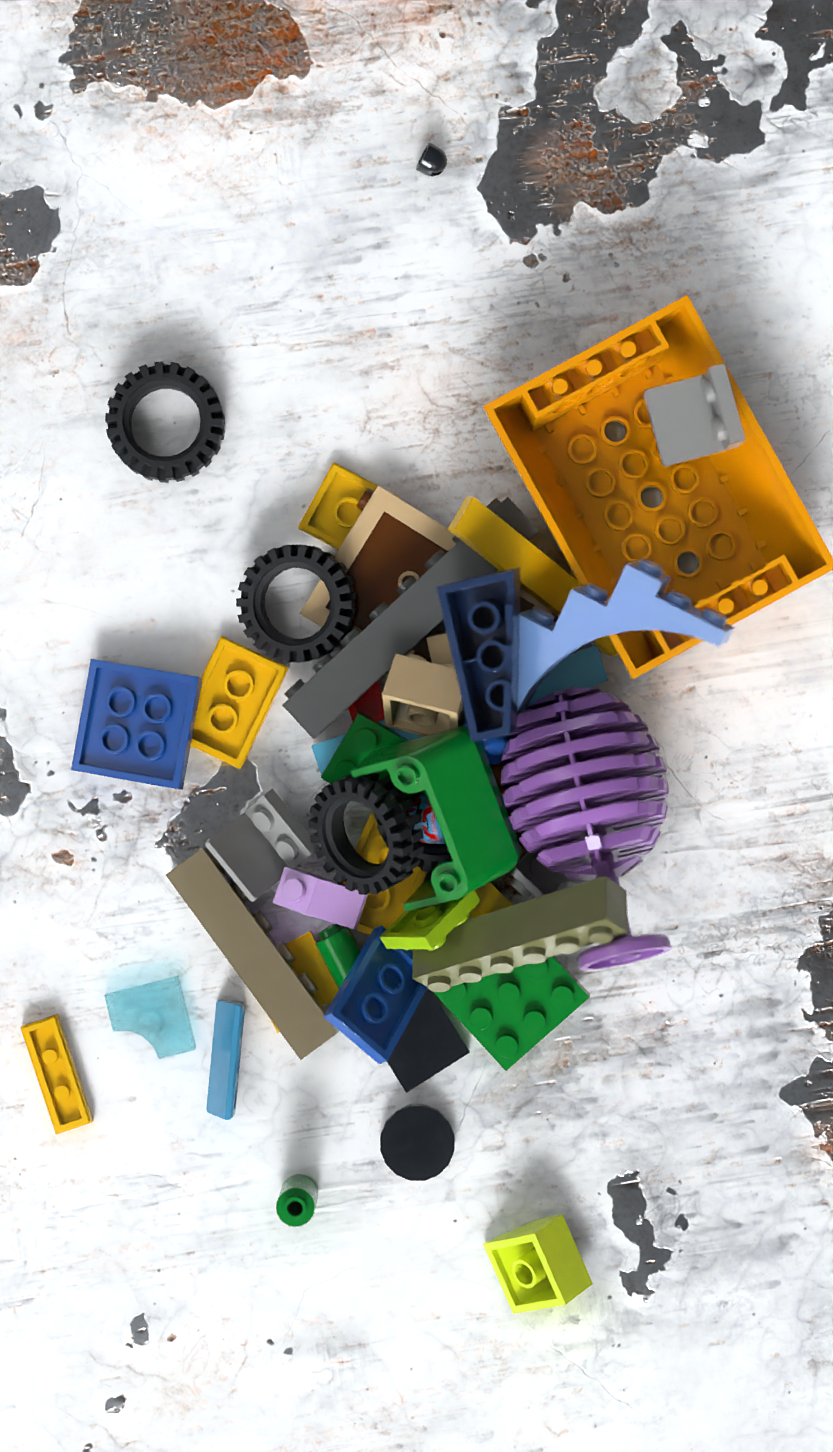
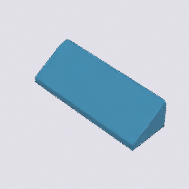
M218 1000L215 1010L206 1109L209 1114L224 1120H231L236 1110L245 1004L239 1001Z

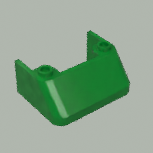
M456 727L373 750L351 770L352 776L355 778L387 769L393 784L399 790L405 793H416L426 790L452 860L444 861L434 869L431 880L424 881L403 904L405 911L459 899L510 872L520 861L522 849L516 832L510 823L508 811L481 740L471 742L469 728Z

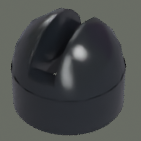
M429 142L418 161L416 170L431 177L441 174L447 166L445 152Z

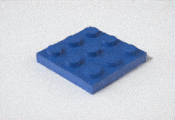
M91 659L71 770L183 790L203 678Z

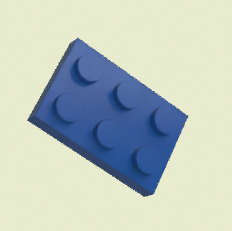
M383 926L373 929L323 1016L378 1064L389 1060L428 988L412 979L413 952L411 950L387 949L380 939V936L387 930Z

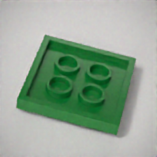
M556 956L548 957L542 963H528L515 967L509 973L488 975L475 983L465 982L455 985L445 992H434L505 1071L590 998V993Z

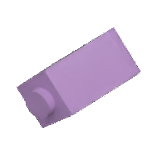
M284 867L273 903L314 918L357 930L368 894H358L357 889L351 892L345 889L346 885L338 884L335 881L303 870Z

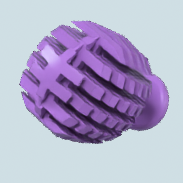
M572 687L554 691L526 707V710H533L518 714L517 728L509 734L511 740L505 744L502 755V763H504L505 767L501 771V786H503V789H506L505 794H502L507 811L512 812L511 816H509L510 823L515 832L523 833L519 840L526 850L530 853H537L539 857H536V860L549 870L564 873L565 877H569V880L587 882L606 876L620 886L618 877L625 875L641 864L643 860H640L641 857L639 855L652 851L661 834L660 829L657 827L665 821L668 807L662 801L669 794L668 782L662 778V775L666 774L667 771L663 757L656 756L655 754L659 753L660 748L653 735H646V732L649 730L646 723L639 715H633L629 706L616 696L605 692L597 693L601 692L599 688ZM628 920V934L615 937L611 942L584 950L579 954L577 960L579 969L582 971L599 970L649 959L664 954L672 948L669 938L664 934L654 933L633 936Z

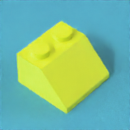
M563 1214L534 1220L483 1244L513 1314L566 1305L593 1285Z

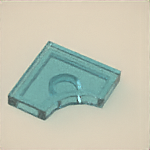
M179 975L104 994L113 1032L130 1031L141 1035L153 1046L158 1059L197 1049Z

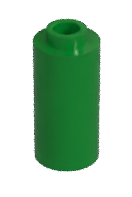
M333 924L318 933L320 940L315 945L339 989L361 949L348 927L340 928L338 924Z
M296 1174L286 1179L276 1203L277 1215L283 1223L288 1226L299 1227L311 1220L318 1198L316 1183L310 1177L303 1174ZM292 1201H298L301 1204H295Z

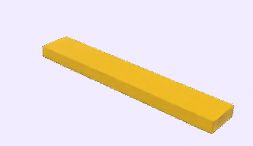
M474 496L465 498L448 530L498 570L504 571L521 567L520 587L559 617L571 590L580 586L578 580ZM609 636L599 637L591 641L593 645H597V648L607 656H616L617 651Z

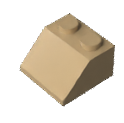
M395 654L382 693L385 726L421 736L462 727L465 711L454 664L439 665L427 662L426 659L418 655L409 654L403 656Z

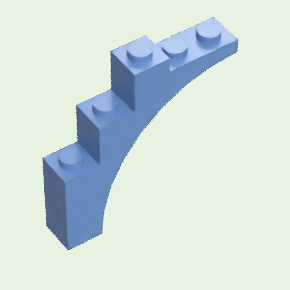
M641 559L640 562L637 560L626 564L610 599L607 598L608 592L593 584H587L586 587L581 585L571 590L557 623L554 622L555 617L552 614L539 608H534L533 611L529 609L520 613L517 713L526 709L542 681L563 659L582 645L599 637L632 630H663L691 635L720 647L729 641L735 627L727 624V617L715 610L705 608L703 612L691 606L692 600L679 592L670 590L669 594L666 593L665 590L671 577L661 573L663 568L657 563L647 559Z

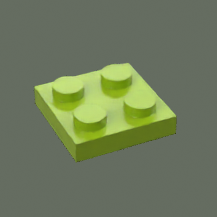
M472 891L459 899L405 911L380 936V939L387 949H427L429 951L437 949L446 942L448 933L455 926L464 923L471 916L470 911L481 900L476 892Z

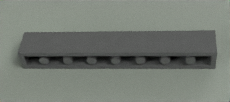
M509 497L502 502L495 498L486 506L528 541L538 534L539 530ZM454 536L452 540L456 545L446 554L441 550L435 553L424 564L428 571L418 580L413 575L396 590L400 597L390 606L385 601L368 616L372 622L362 632L356 627L343 638L340 643L344 648L335 657L328 653L312 667L316 674L309 681L304 683L300 679L284 693L288 700L282 706L315 739L391 669L395 654L403 656L408 654L444 620L437 592L438 586L495 573L498 569L461 539Z

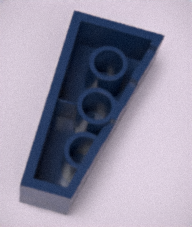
M521 567L450 582L437 587L471 742L509 735L517 728Z

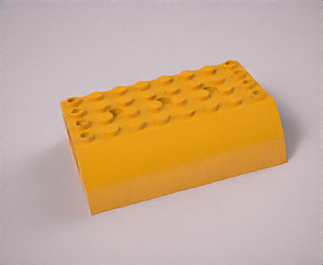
M688 295L484 405L483 409L580 586L586 587L587 584L596 585L608 592L607 598L610 599L626 564L636 560L640 562L641 559H647L660 565L663 568L661 573L671 577L665 590L666 593L669 594L670 590L679 592L692 600L691 606L703 612L705 608L715 610L727 617V624L733 625L832 571L833 557L726 364L725 367L745 441L737 448L670 466L662 465L643 396L645 390L704 375L709 367L725 363ZM611 422L620 423L625 429V438L619 442L610 441L605 436V426ZM652 487L660 492L662 500L659 506L649 508L642 503L641 492L645 488ZM690 553L696 557L698 567L694 573L686 574L679 570L677 559L681 554ZM632 630L608 635L632 680L704 641L691 635L663 630Z

